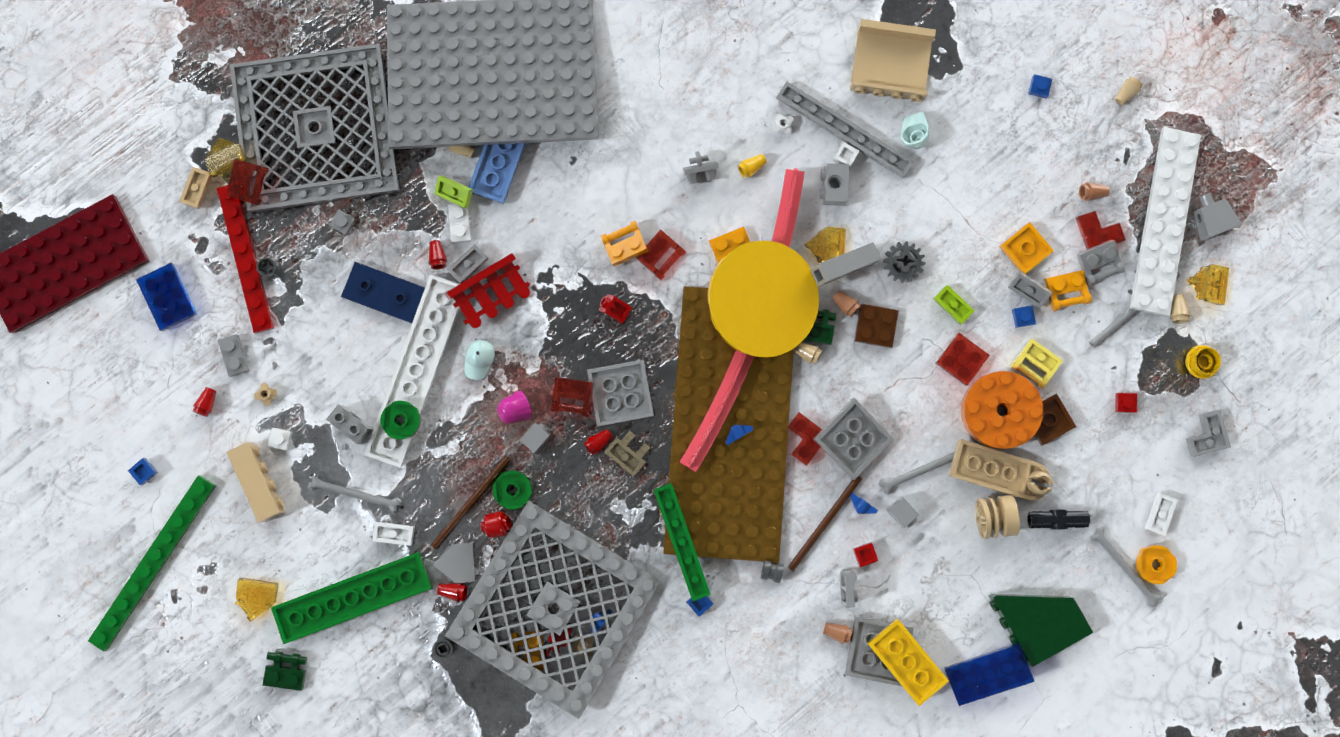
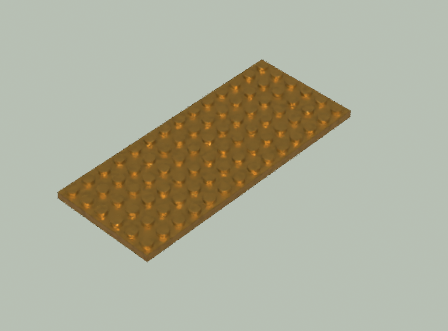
M684 286L669 484L672 483L698 557L761 562L767 560L779 563L794 351L792 349L782 355L773 357L754 356L739 393L718 435L697 472H694L681 464L680 460L704 420L736 349L724 341L725 339L713 325L708 304V288ZM734 425H746L754 428V430L731 444H726L730 429ZM665 525L663 554L676 555Z

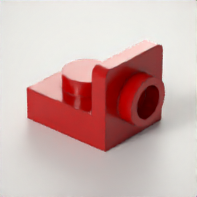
M608 294L601 300L599 311L623 324L632 307L616 296Z

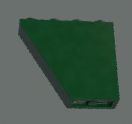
M1016 594L988 595L991 600L989 602L994 612H998L1001 617L999 619L1001 626L1010 633V636H1008L1010 642L1014 647L1017 646L1020 651L1018 654L1023 664L1031 667L1036 666L1093 633L1078 604L1072 597Z

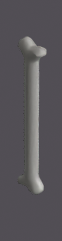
M955 451L891 480L881 479L879 486L883 487L884 493L889 495L892 487L953 461Z
M317 474L312 476V482L308 484L310 490L320 488L389 507L393 514L397 512V506L402 503L398 497L387 499L321 481Z
M1097 528L1096 533L1090 537V540L1099 542L1145 594L1148 598V605L1156 607L1157 601L1162 599V595L1155 594L1150 590L1105 538L1104 529Z

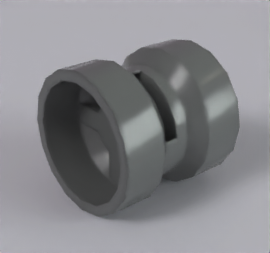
M262 258L258 261L256 268L260 275L268 279H276L281 274V266L276 261L270 258Z
M765 560L760 579H772L773 582L780 583L784 564L777 563L775 565L771 561Z
M447 637L441 638L433 646L434 655L439 659L448 658L455 651V642Z

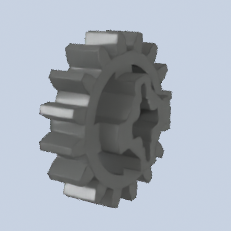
M905 241L902 246L898 242L896 247L892 245L890 251L885 253L888 258L883 260L884 263H887L884 270L890 271L887 275L888 277L894 275L893 281L900 278L901 283H904L905 279L910 283L912 277L917 279L919 277L918 273L924 271L921 266L926 265V262L921 261V259L925 255L919 254L921 248L914 249V243L908 246V241ZM901 251L899 257H893L896 252ZM902 259H905V262L908 263L906 266L901 262ZM915 267V270L908 274L909 268Z

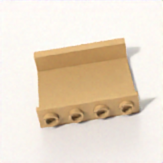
M861 19L858 26L850 90L857 94H865L867 92L873 93L874 96L878 97L888 95L892 96L893 99L909 98L913 102L924 101L928 95L926 83L931 45L935 38L936 29Z

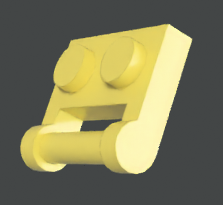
M1031 338L1012 362L1011 367L1015 370H1020L1038 383V387L1043 389L1063 360ZM1026 359L1043 371L1045 375L1041 377L1022 363L1023 360Z

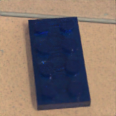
M1020 643L944 667L959 706L1035 682Z

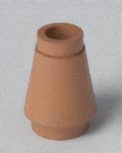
M1086 182L1079 187V197L1085 201L1108 197L1110 193L1109 186Z
M840 290L832 297L846 316H854L861 307L858 304L859 301Z
M826 622L823 634L841 644H849L853 629L848 628V625Z

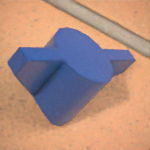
M734 425L730 429L726 444H731L754 430V428L746 425Z
M854 493L850 495L855 511L858 514H876L878 512L876 508Z
M610 609L605 610L606 615L611 614L613 612ZM603 611L595 613L593 618L604 616ZM605 619L594 621L596 632L603 626Z

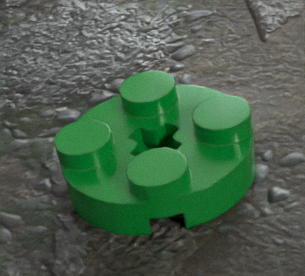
M394 401L383 410L380 422L389 437L404 440L416 434L420 427L421 417L418 408L411 403ZM400 415H403V418L406 419L402 426H399V422H396V418H399Z
M519 471L502 473L493 485L495 500L506 509L523 507L532 495L530 480ZM511 484H514V487L518 488V491L515 492L514 496H512L511 493L507 491V489L511 487Z

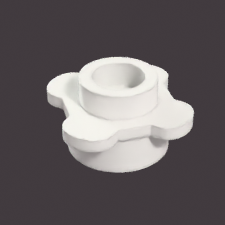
M777 114L773 130L789 134L793 118Z

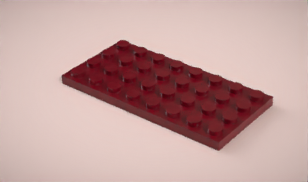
M111 194L0 253V315L9 333L14 334L149 262L115 195Z

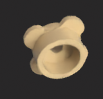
M263 383L260 385V390L254 394V398L262 401L263 405L269 406L277 396V390L270 388L267 383Z

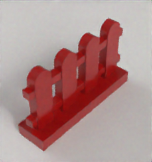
M513 253L444 293L448 300L454 299L455 303H453L454 308L459 307L466 318L463 320L465 325L469 323L472 328H478L482 323L479 316L485 313L488 318H494L498 314L497 305L502 304L504 308H511L514 305L512 296L518 294L520 298L525 299L530 295L528 289L530 283L523 281L517 271L520 269L519 265L514 266L512 261L516 260ZM502 268L504 273L498 276L496 271ZM505 277L508 278L514 288L511 292H508L501 281ZM486 278L488 283L482 286L480 281ZM489 287L492 288L498 298L495 302H492L485 291ZM470 288L471 293L465 295L463 291ZM472 297L476 298L482 308L478 312L475 311L469 301Z

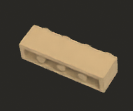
M246 442L226 452L258 523L266 522L284 513L285 503L277 495L276 483L268 475L269 468L265 462H262L260 457L261 451L258 445L253 442Z

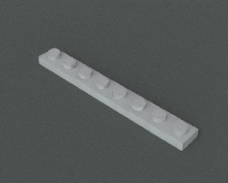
M786 81L776 97L777 100L859 150V152L902 179L914 162L788 81Z

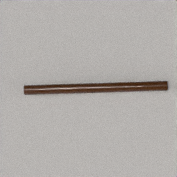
M505 455L432 542L431 546L434 549H438L511 461L509 457Z
M860 476L852 480L788 565L790 570L795 571L861 482L862 478Z

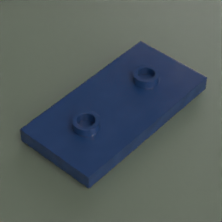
M354 262L341 297L412 324L425 287Z

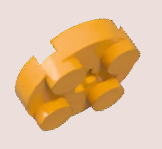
M1149 545L1140 549L1137 555V574L1146 582L1164 584L1176 573V558L1164 546ZM1155 559L1160 563V567H1157L1156 570L1152 566V562Z

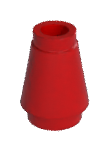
M430 241L428 264L434 270L445 268L447 258L441 241Z
M205 387L193 405V412L208 417L209 413H212L217 391Z
M605 429L587 438L584 446L593 456L595 453L598 454L613 436Z
M440 583L437 588V595L458 603L465 601L468 593V587L463 585V583Z

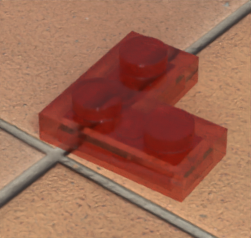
M1096 211L1075 218L1087 250L1110 240H1114L1116 244L1126 241L1120 223L1102 228Z
M798 412L787 427L802 439L791 455L807 466L821 448L813 439L822 429Z

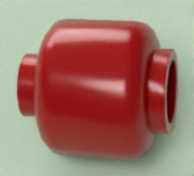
M502 511L488 513L485 515L484 521L481 522L482 532L486 533L489 538L506 536L508 531L511 530V519Z

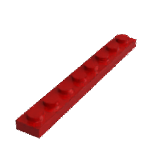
M233 183L218 187L217 192L253 333L257 334L274 329L262 278L256 268L257 259L238 185Z

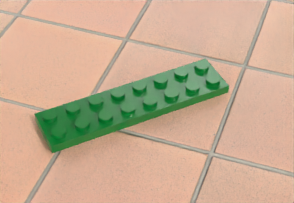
M417 552L271 607L282 642L286 644L430 590L432 585L421 554Z

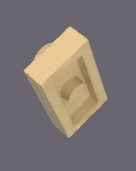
M192 167L179 202L200 209L213 174Z

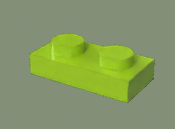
M438 176L434 194L463 208L469 207L473 189L445 176Z
M948 285L933 298L960 325L975 311Z

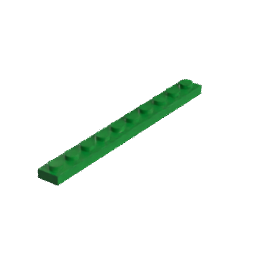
M201 475L196 477L88 642L103 652L108 650L215 489V484Z

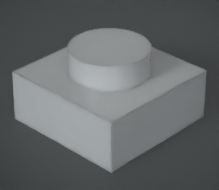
M338 209L329 226L347 236L356 219Z

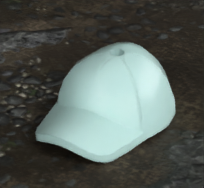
M923 112L906 116L903 120L901 138L903 143L912 149L924 147L929 139V126Z
M478 339L468 346L465 354V375L468 378L482 380L486 377L495 356L494 347L490 342Z

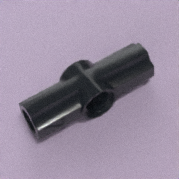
M1088 511L1028 512L1027 523L1029 528H1050L1052 530L1089 527L1090 515Z

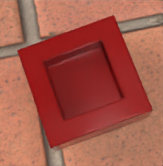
M1116 393L1115 412L1137 413V394Z
M872 542L853 548L859 567L879 561Z

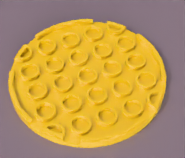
M761 240L749 242L738 246L728 253L714 270L708 288L710 317L716 330L725 339L724 341L737 351L755 357L782 355L798 346L811 331L818 313L819 292L817 283L810 271L811 268L796 251L774 241Z

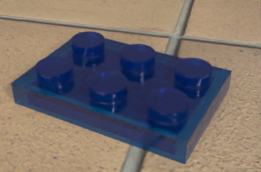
M169 263L136 279L160 331L169 329L197 315L173 263Z

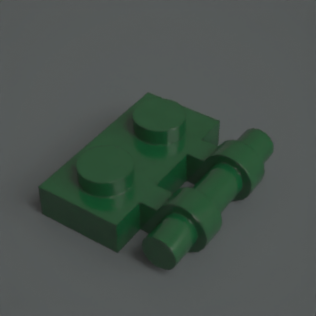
M825 309L823 311L818 310L816 318H821V323H814L804 341L832 345L835 326L828 325L827 323L828 320H836V313H831Z
M276 651L275 653L268 652L266 659L273 660L274 665L265 666L262 686L302 691L304 689L306 670L299 669V664L306 665L308 657L295 653L293 655L283 654L281 651ZM282 662L291 663V668L281 667Z

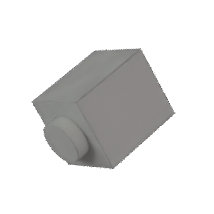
M904 497L898 498L886 509L903 528L913 526L917 522L916 518L919 516Z

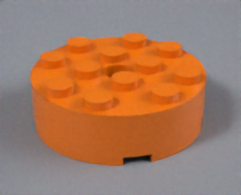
M998 371L979 378L968 388L961 403V418L966 431L975 441L992 449H1009L1026 443L1036 434L1043 418V403L1038 390L1028 379L1013 372ZM998 406H1002L1006 410L1003 416L997 413Z

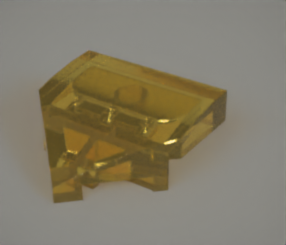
M220 137L205 159L209 174L213 178L248 163L241 145Z
M825 227L818 231L804 245L817 258V263L825 262L844 254L846 229Z
M1210 264L1201 267L1198 273L1187 279L1188 284L1193 285L1197 293V300H1204V302L1215 305H1225L1229 274L1228 267Z
M242 577L237 580V601L235 604L242 608L250 622L276 602L278 583Z

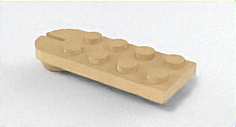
M958 439L949 477L1031 501L1041 499L1052 490V488L1042 487L1032 482L1034 480L1053 485V480L1048 470L1042 464Z

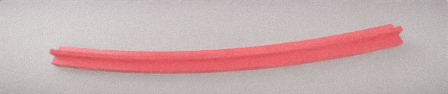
M798 168L785 170L782 194L772 241L790 247L805 174L804 171H798ZM735 351L725 377L704 420L680 460L681 464L694 472H697L718 435L739 393L754 356Z

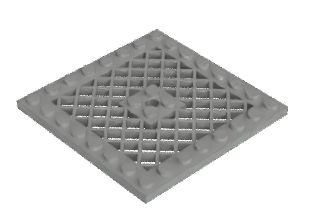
M380 44L230 64L246 205L249 213L400 191L395 149L390 150L388 146V96ZM349 69V70L346 72V74L343 73L341 70ZM355 70L362 74L356 82L350 78ZM323 72H330L327 77L322 74ZM336 73L343 76L338 84L331 80ZM312 74L308 79L303 76ZM318 75L324 79L319 87L313 83ZM287 77H293L290 81L284 79ZM299 78L305 81L300 90L294 86ZM274 79V81L271 84L266 82V80ZM282 80L287 85L280 92L275 87ZM347 80L354 84L348 92L342 88ZM364 80L366 83V89L361 86V83ZM264 83L268 88L261 95L256 90ZM328 83L335 87L329 95L323 91ZM310 85L316 89L311 97L305 94ZM291 88L297 91L292 100L286 97ZM357 88L364 92L359 100L352 96ZM339 90L345 94L340 103L334 99ZM272 91L278 94L273 103L267 99ZM320 93L327 97L321 105L315 102ZM255 94L260 97L257 102H255ZM301 96L308 100L302 108L296 104ZM283 98L289 102L284 110L278 107ZM366 98L368 99L369 108L363 104ZM349 99L356 102L351 110L344 106ZM264 101L270 104L265 113L259 110ZM331 101L337 105L333 111L332 107L328 106ZM312 104L318 107L309 109ZM295 106L299 110L293 111L292 118L288 113ZM360 106L367 110L361 118L354 114ZM276 109L281 114L274 121L269 116ZM341 109L348 113L342 121L336 117ZM257 112L262 115L259 121L257 119ZM369 115L371 126L365 122ZM352 116L358 120L353 128L347 125ZM285 117L291 120L286 129L279 125ZM268 119L273 124L266 132L261 126ZM334 120L340 123L336 129L334 126ZM314 123L319 124L317 132L310 131V127ZM362 124L369 128L364 136L357 133ZM294 126L296 136L290 133ZM277 127L283 131L278 139L271 135ZM343 127L350 131L345 139L338 135ZM259 130L264 133L261 139L259 135ZM371 134L373 138V144L367 140ZM287 135L294 139L288 147L282 143ZM354 135L361 139L355 147L348 143ZM270 137L275 143L268 150L263 145ZM336 138H338L342 142L335 150L330 145H336ZM364 143L371 146L366 155L359 151ZM279 145L286 149L280 157L274 154ZM296 145L299 150L303 149L299 155L292 151ZM346 145L353 149L347 157L340 153ZM315 147H321V148L318 150V152H316V151H314V150L312 149V148H315ZM261 148L267 152L263 158ZM327 148L334 152L328 160L321 156ZM308 151H311L315 156L308 163L303 157ZM291 153L296 158L291 165H288L284 160ZM356 153L363 157L358 165L351 161ZM373 153H375L376 163L370 159ZM271 156L277 159L272 168L265 164ZM337 156L344 159L339 168L332 164ZM320 158L325 164L320 170H317L313 166ZM300 161L307 165L301 173L295 170ZM367 161L374 165L368 173L361 169ZM348 163L355 168L349 176L343 172ZM281 164H284L288 169L281 176L276 170ZM263 166L269 170L265 176ZM329 166L336 170L331 178L324 175ZM310 169L317 172L312 181L305 177ZM292 171L298 175L293 184L286 180ZM359 171L365 175L355 177ZM275 174L280 179L274 186H271L267 182ZM340 174L346 177L345 179H337ZM321 177H323V178H325V179L327 180V181H323V182H318V180H319ZM303 179H304L306 182L309 183V184L299 185V183H300ZM284 182L289 185L288 187L280 188Z
M528 501L445 634V637L579 719L661 581ZM535 528L541 531L537 533H532ZM542 534L544 545L534 547L532 537ZM545 534L557 542L547 544ZM529 538L531 548L522 550ZM559 544L561 555L550 557L548 547ZM562 544L574 552L564 554ZM545 548L547 558L537 561L535 550ZM532 551L534 562L524 564L522 553ZM578 554L591 562L580 564ZM575 555L577 565L567 568L565 557ZM517 556H519L520 565L511 567ZM562 558L564 569L554 571L551 560ZM548 561L551 572L540 574L538 564ZM592 564L594 575L583 578L581 567ZM595 564L607 572L597 574ZM535 565L537 575L527 578L525 567ZM521 568L524 579L513 581L511 570ZM578 568L581 579L570 581L568 570ZM565 571L567 582L557 584L554 574ZM508 572L510 582L501 584ZM611 574L623 582L613 585ZM552 575L553 584L547 581L543 587L541 577ZM608 575L611 585L600 588L598 577ZM538 578L540 589L530 591L528 580ZM595 578L597 589L587 591L584 580ZM581 581L584 592L573 595L571 584ZM525 582L527 592L516 595L514 584ZM511 585L513 596L503 598L501 587ZM568 585L570 595L558 587ZM625 585L627 596L617 598L614 587ZM628 585L634 588L631 594L629 592ZM612 588L614 599L603 601L601 591ZM498 589L500 599L490 601ZM540 592L533 604L531 594ZM598 592L600 602L590 605L587 594ZM528 595L530 606L519 608L517 597ZM585 595L587 606L577 608L581 601L574 597ZM514 598L516 609L506 612L504 601ZM627 599L620 611L617 601ZM500 602L503 613L492 615L490 604ZM554 602L559 605L558 613L551 614L548 611L550 603ZM615 602L617 612L606 615L604 604ZM601 605L604 616L593 618L591 607ZM487 606L489 616L480 618ZM588 608L590 619L580 622L577 611ZM530 609L527 616L532 618V620L523 622L520 611ZM517 612L519 623L509 625L507 614ZM573 613H575L577 623L567 625ZM504 616L506 626L496 629L493 618ZM617 616L612 626L609 628L607 618ZM490 619L492 630L482 632L480 621ZM605 619L607 629L596 632L594 621ZM534 622L536 633L526 635L524 624ZM537 622L549 630L539 632ZM591 622L593 633L583 635L581 625ZM475 624H477L478 632L473 629ZM520 626L522 637L512 639L510 628ZM578 626L580 636L569 639L567 628ZM507 629L509 640L499 642L496 632ZM564 630L566 640L556 642L554 633L560 636ZM493 633L495 642L484 635ZM551 633L553 643L542 646L540 635ZM607 633L599 645L597 635ZM537 636L539 647L529 649L527 638ZM594 636L596 647L586 649L584 638ZM581 639L583 650L572 652L570 642ZM523 640L526 650L515 653L513 642ZM510 643L512 653L500 645ZM567 643L569 654L559 656L557 645ZM554 646L556 657L545 659L543 649ZM540 650L542 661L532 663L530 652ZM597 650L589 663L587 652ZM526 653L528 663L523 659L519 658L517 655ZM584 653L586 664L576 666L574 655ZM571 657L573 667L562 670L560 659ZM557 660L559 671L549 673L547 662ZM543 664L545 673L534 666ZM587 667L579 679L577 669ZM574 670L576 681L565 684L563 673ZM560 674L562 683L550 676ZM576 685L573 690L568 688V686Z

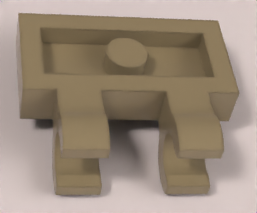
M629 431L622 440L616 437L604 452L634 477L646 463L642 457L651 447L644 443L635 453L627 446L636 436L632 431Z

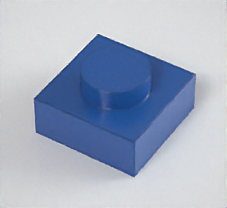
M1034 74L1028 94L1046 99L1049 96L1052 79Z
M1033 306L1012 309L1015 328L1036 324Z
M142 458L128 470L139 485H144L158 473L146 458Z
M707 596L695 601L689 598L686 601L699 617L714 604Z

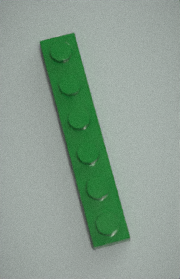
M672 483L653 489L692 601L711 595Z

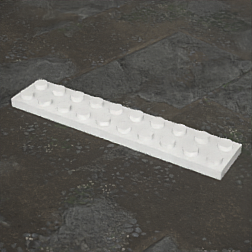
M1167 127L1161 129L1130 309L1165 317L1170 316L1201 138L1199 134Z
M430 274L364 453L365 456L402 468L413 436L404 440L389 437L381 426V414L392 402L406 401L418 408L421 417L459 312V307L454 308L453 303H455L454 299L448 300L444 293L459 284ZM400 415L399 418H396V422H399V426H402V423H405L406 419L403 418V415Z

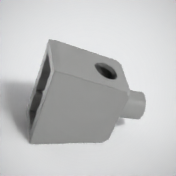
M1211 193L1199 197L1203 208L1194 211V217L1201 241L1242 225L1226 199L1214 202Z

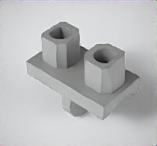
M697 151L695 152L696 157L689 159L690 164L697 163V165L683 168V173L687 176L689 184L699 182L698 172L705 171L707 181L717 179L716 169L719 167L716 161L702 164V162L709 160L708 155L701 156L700 152Z

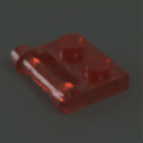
M234 159L226 196L261 205L262 199H260L265 173H268V167ZM255 170L257 171V176L255 180L253 194L251 197L248 195L252 182L253 172Z
M660 229L646 245L648 252L635 258L661 281L665 277L664 274L680 256H684L686 251ZM670 248H673L675 252L657 269L655 267L657 262Z
M555 377L551 411L559 412L560 410L580 413L583 416L589 417L591 414L594 382ZM560 397L584 400L583 406L560 403Z

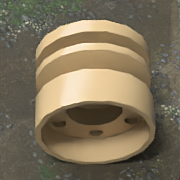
M1012 495L999 496L996 498V502L992 498L976 500L975 519L982 539L997 538L999 531L1003 537L1017 536L1019 534V511Z

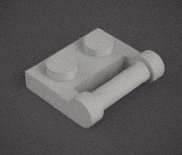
M1114 240L1107 241L1077 254L1088 286L1094 285L1096 281L1110 275L1120 274L1125 271ZM1110 262L1113 263L1112 267L1092 275L1091 270Z
M842 569L840 572L841 604L847 608L855 607V602L858 601L857 590H854V582L857 580V575L849 569Z

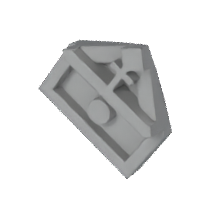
M473 542L451 544L432 566L453 583L475 582Z

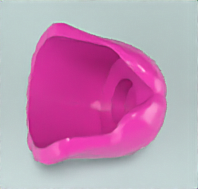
M515 391L512 395L502 399L497 406L498 416L506 424H513L531 418L532 411L528 399L522 391Z

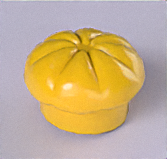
M1198 345L1187 353L1185 365L1192 376L1199 379H1208L1218 372L1221 366V357L1215 349L1207 345Z

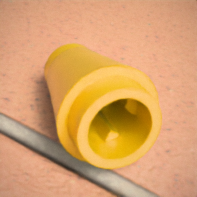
M759 154L741 161L738 165V170L742 177L751 178L767 163L766 158L763 154Z

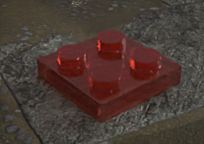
M957 333L935 364L963 385L968 386L990 355L961 333Z

